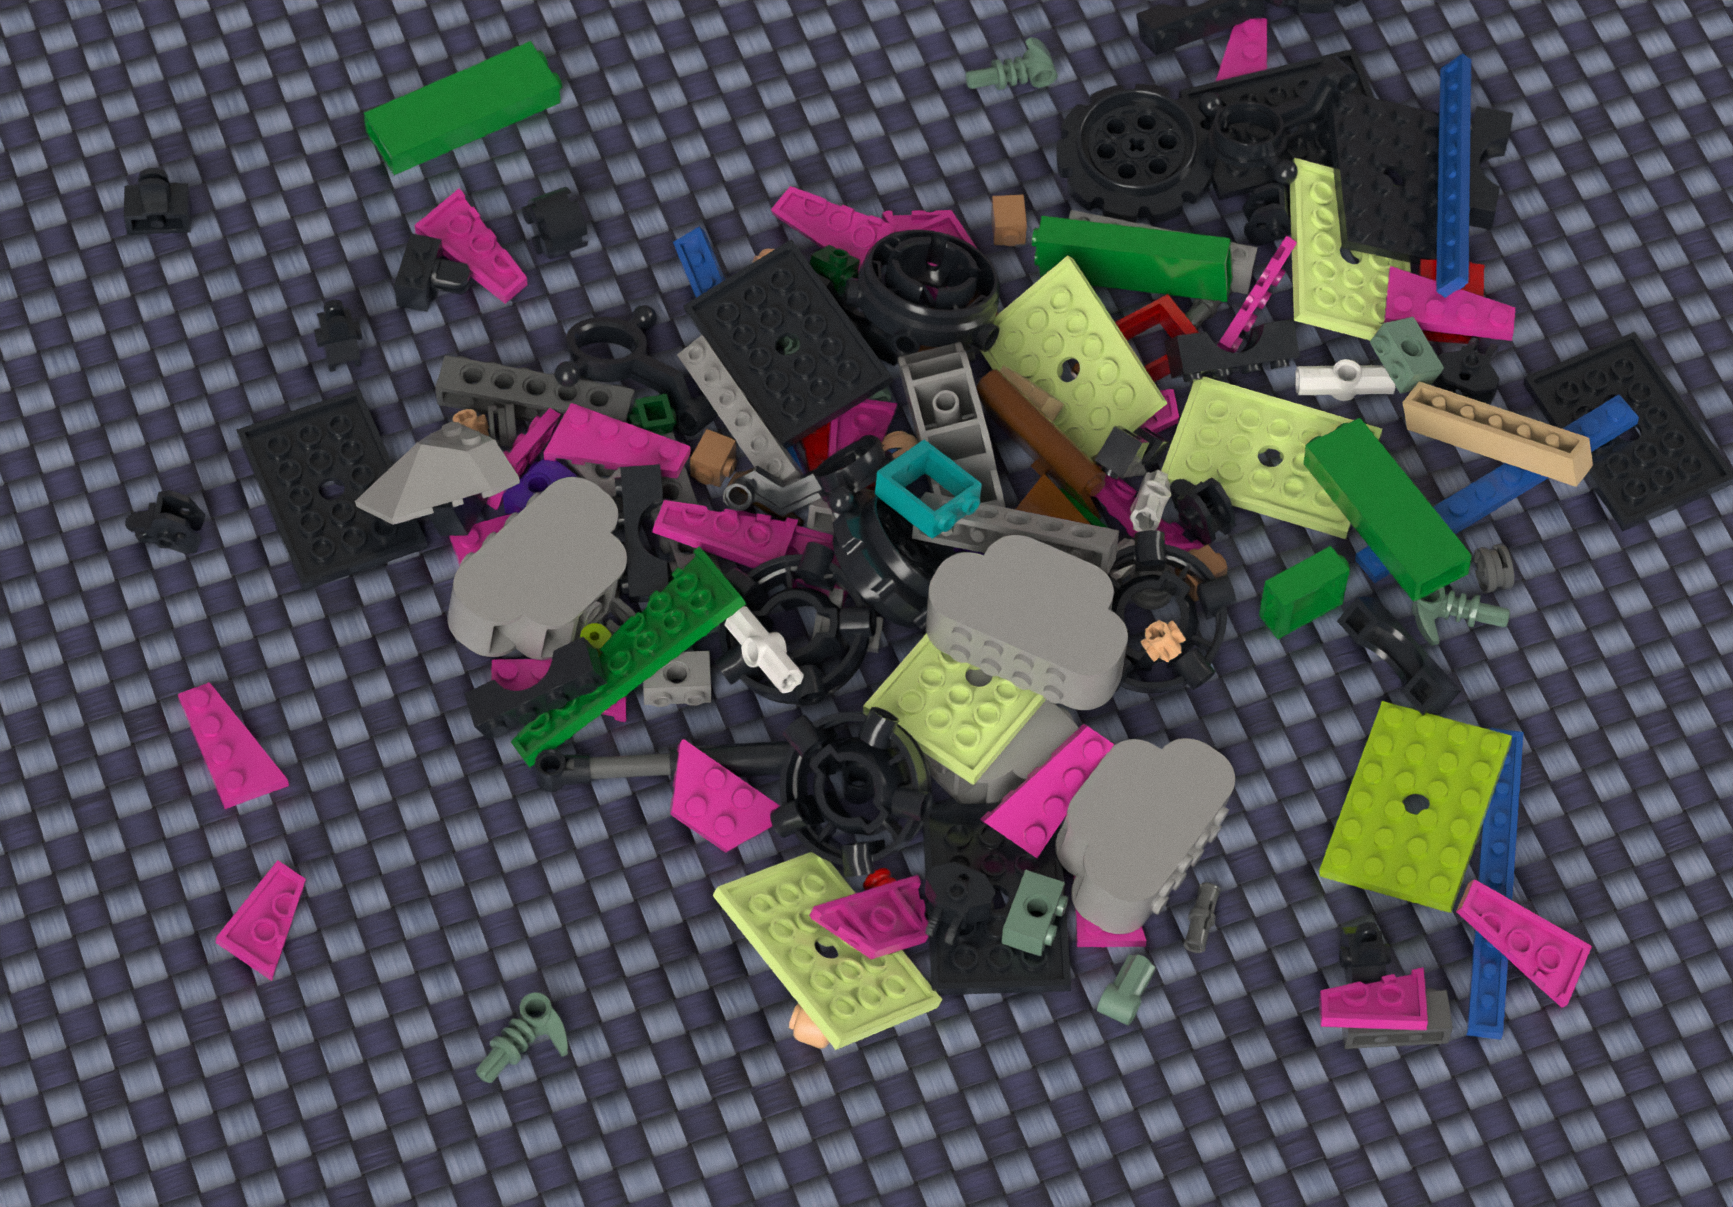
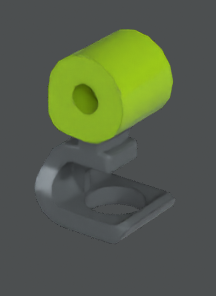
M615 598L611 600V613L623 624L631 616L636 615L621 599ZM611 619L606 622V626L598 623L588 624L581 630L580 638L584 637L597 649L600 656L602 653L599 649L621 626L615 624Z

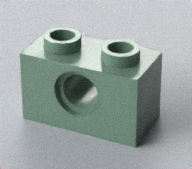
M1414 317L1383 323L1370 341L1375 353L1378 355L1400 394L1412 391L1419 381L1432 385L1444 369Z
M1025 870L1003 927L1002 944L1041 956L1045 945H1052L1057 932V926L1053 925L1056 916H1063L1068 903V897L1063 896L1065 882ZM1033 911H1038L1044 915L1041 917H1034L1029 913Z

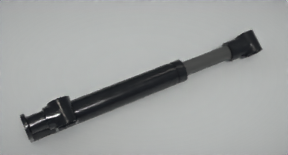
M852 737L835 738L831 743L840 742ZM788 741L699 745L694 747L736 776L749 777L780 775L785 755L791 745ZM669 747V753L590 758L589 753L562 755L557 750H544L535 759L537 785L546 792H555L562 789L564 785L591 784V779L670 775V780L674 781L678 747ZM895 747L901 753L900 748ZM843 760L839 762L837 772L841 771L845 799L852 804L861 805L868 802L871 798H875V783L869 770L856 761ZM809 766L808 773H815ZM550 768L557 770L553 773L545 772V770ZM910 780L901 781L898 784V787L901 785L910 784ZM855 781H862L865 784L858 786L852 783Z

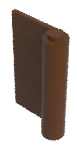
M998 369L988 372L979 381L976 389L978 397L991 419L1035 461L1030 466L1040 476L1047 473L1069 495L1100 519L1101 515L1089 496H1095L1103 489L1106 473Z

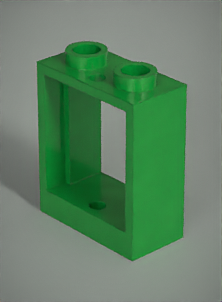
M1329 546L1265 581L1259 616L1277 640L1343 604L1350 572L1347 560L1342 555H1338Z

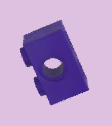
M543 458L540 462L533 463L527 473L520 479V483L508 488L503 494L505 513L507 515L514 512L520 513L535 492H543L548 486L559 479L577 477V475L557 460L549 461Z

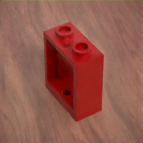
M1168 294L1115 322L1126 340L1157 324H1160L1171 338L1179 335L1199 333ZM1167 354L1144 366L1154 382L1170 374Z

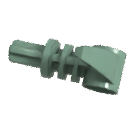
M1030 37L1025 41L1029 49L1022 57H1015L1014 63L1011 58L1004 60V65H1002L999 59L992 60L991 67L966 72L965 79L967 86L971 89L995 85L997 90H1003L1007 86V82L1010 86H1016L1017 80H1019L1020 84H1026L1028 78L1034 87L1041 88L1052 84L1057 79L1058 74L1045 44L1037 38Z
M1444 587L1412 602L1411 607L1418 630L1431 646L1439 644L1435 619L1438 617L1448 620L1450 615L1456 616L1455 622L1460 623L1461 618L1467 619L1468 627H1474L1475 621L1506 627L1510 617V610L1481 603V595L1477 594L1473 596L1472 600L1466 599L1465 593H1462L1460 598L1455 597V591L1452 590L1449 595H1446ZM1423 599H1430L1433 602H1427Z
M534 992L527 994L521 1000L520 1018L511 1019L509 1021L510 1028L505 1027L501 1031L502 1037L495 1036L490 1041V1046L493 1050L477 1067L476 1074L484 1082L492 1083L508 1063L518 1064L521 1060L519 1052H525L528 1049L527 1043H533L538 1036L544 1034L549 1036L561 1056L568 1055L567 1037L563 1023L551 1007V1002L546 995ZM534 1011H540L544 1013L542 1016L537 1018L529 1016V1014Z

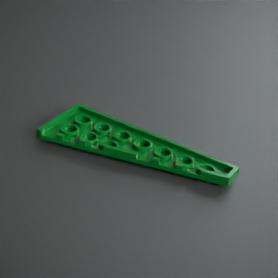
M700 546L693 551L695 557L683 570L678 567L671 574L674 579L663 591L658 592L656 590L649 597L650 600L647 607L641 613L637 612L635 616H631L599 649L602 653L599 659L607 683L598 687L591 694L581 695L567 702L565 706L559 709H552L537 716L534 721L528 723L511 741L529 767L535 764V759L539 753L548 749L554 750L564 741L571 738L576 732L599 717L601 713L624 698L642 682L652 677L658 670L681 655L683 651L746 605L740 594Z

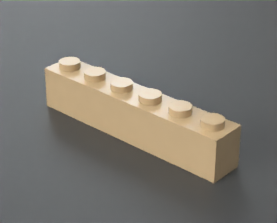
M1420 381L1403 401L1407 430L1575 487L1578 486L1593 466L1589 437Z

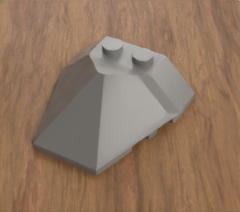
M450 422L443 425L442 429L429 434L417 442L355 502L356 507L394 525L434 513V506L451 502L453 507L463 505L462 498L479 493L482 494L483 498L496 495L519 484L520 480L493 438L466 427L459 422Z

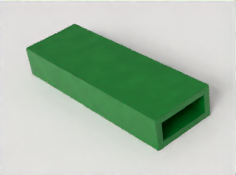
M529 41L364 112L366 132L393 175H397L561 103L560 90L563 86L556 72L552 73L548 68V62L544 53L541 50L537 51L532 42Z
M1042 216L1039 228H1034L1032 234V247H1036L1034 264L1039 266L1040 278L1065 257L1069 256L1074 259L1092 286L1228 302L1233 280L1231 238Z
M1361 418L1350 423H1343L1334 431L1324 436H1317L1305 445L1303 463L1413 602L1469 574L1472 557L1470 552Z

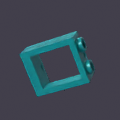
M924 439L877 471L875 495L933 539L943 531H949L957 521L966 515L973 514L978 509L981 502L982 483ZM925 473L955 496L936 511L905 489L906 486Z

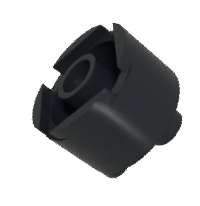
M562 187L528 200V204L522 207L523 217L528 225L531 224L535 234L532 237V243L538 255L544 253L549 259L588 245V241L582 240V236L588 234L582 211L577 200L570 202L567 194L572 193L568 187Z

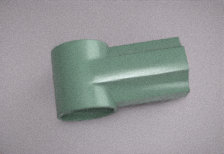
M1139 954L1128 955L1114 983H1109L1104 990L1097 1007V1012L1130 1026L1140 1007L1141 996L1155 972V966L1149 962V959Z

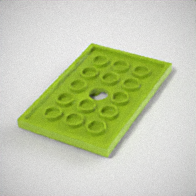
M1382 701L1320 866V877L1451 913L1510 749L1512 736L1429 713L1422 715L1418 710ZM1421 794L1428 799L1430 805L1428 809H1423L1418 814H1411L1405 810L1403 801L1409 795Z

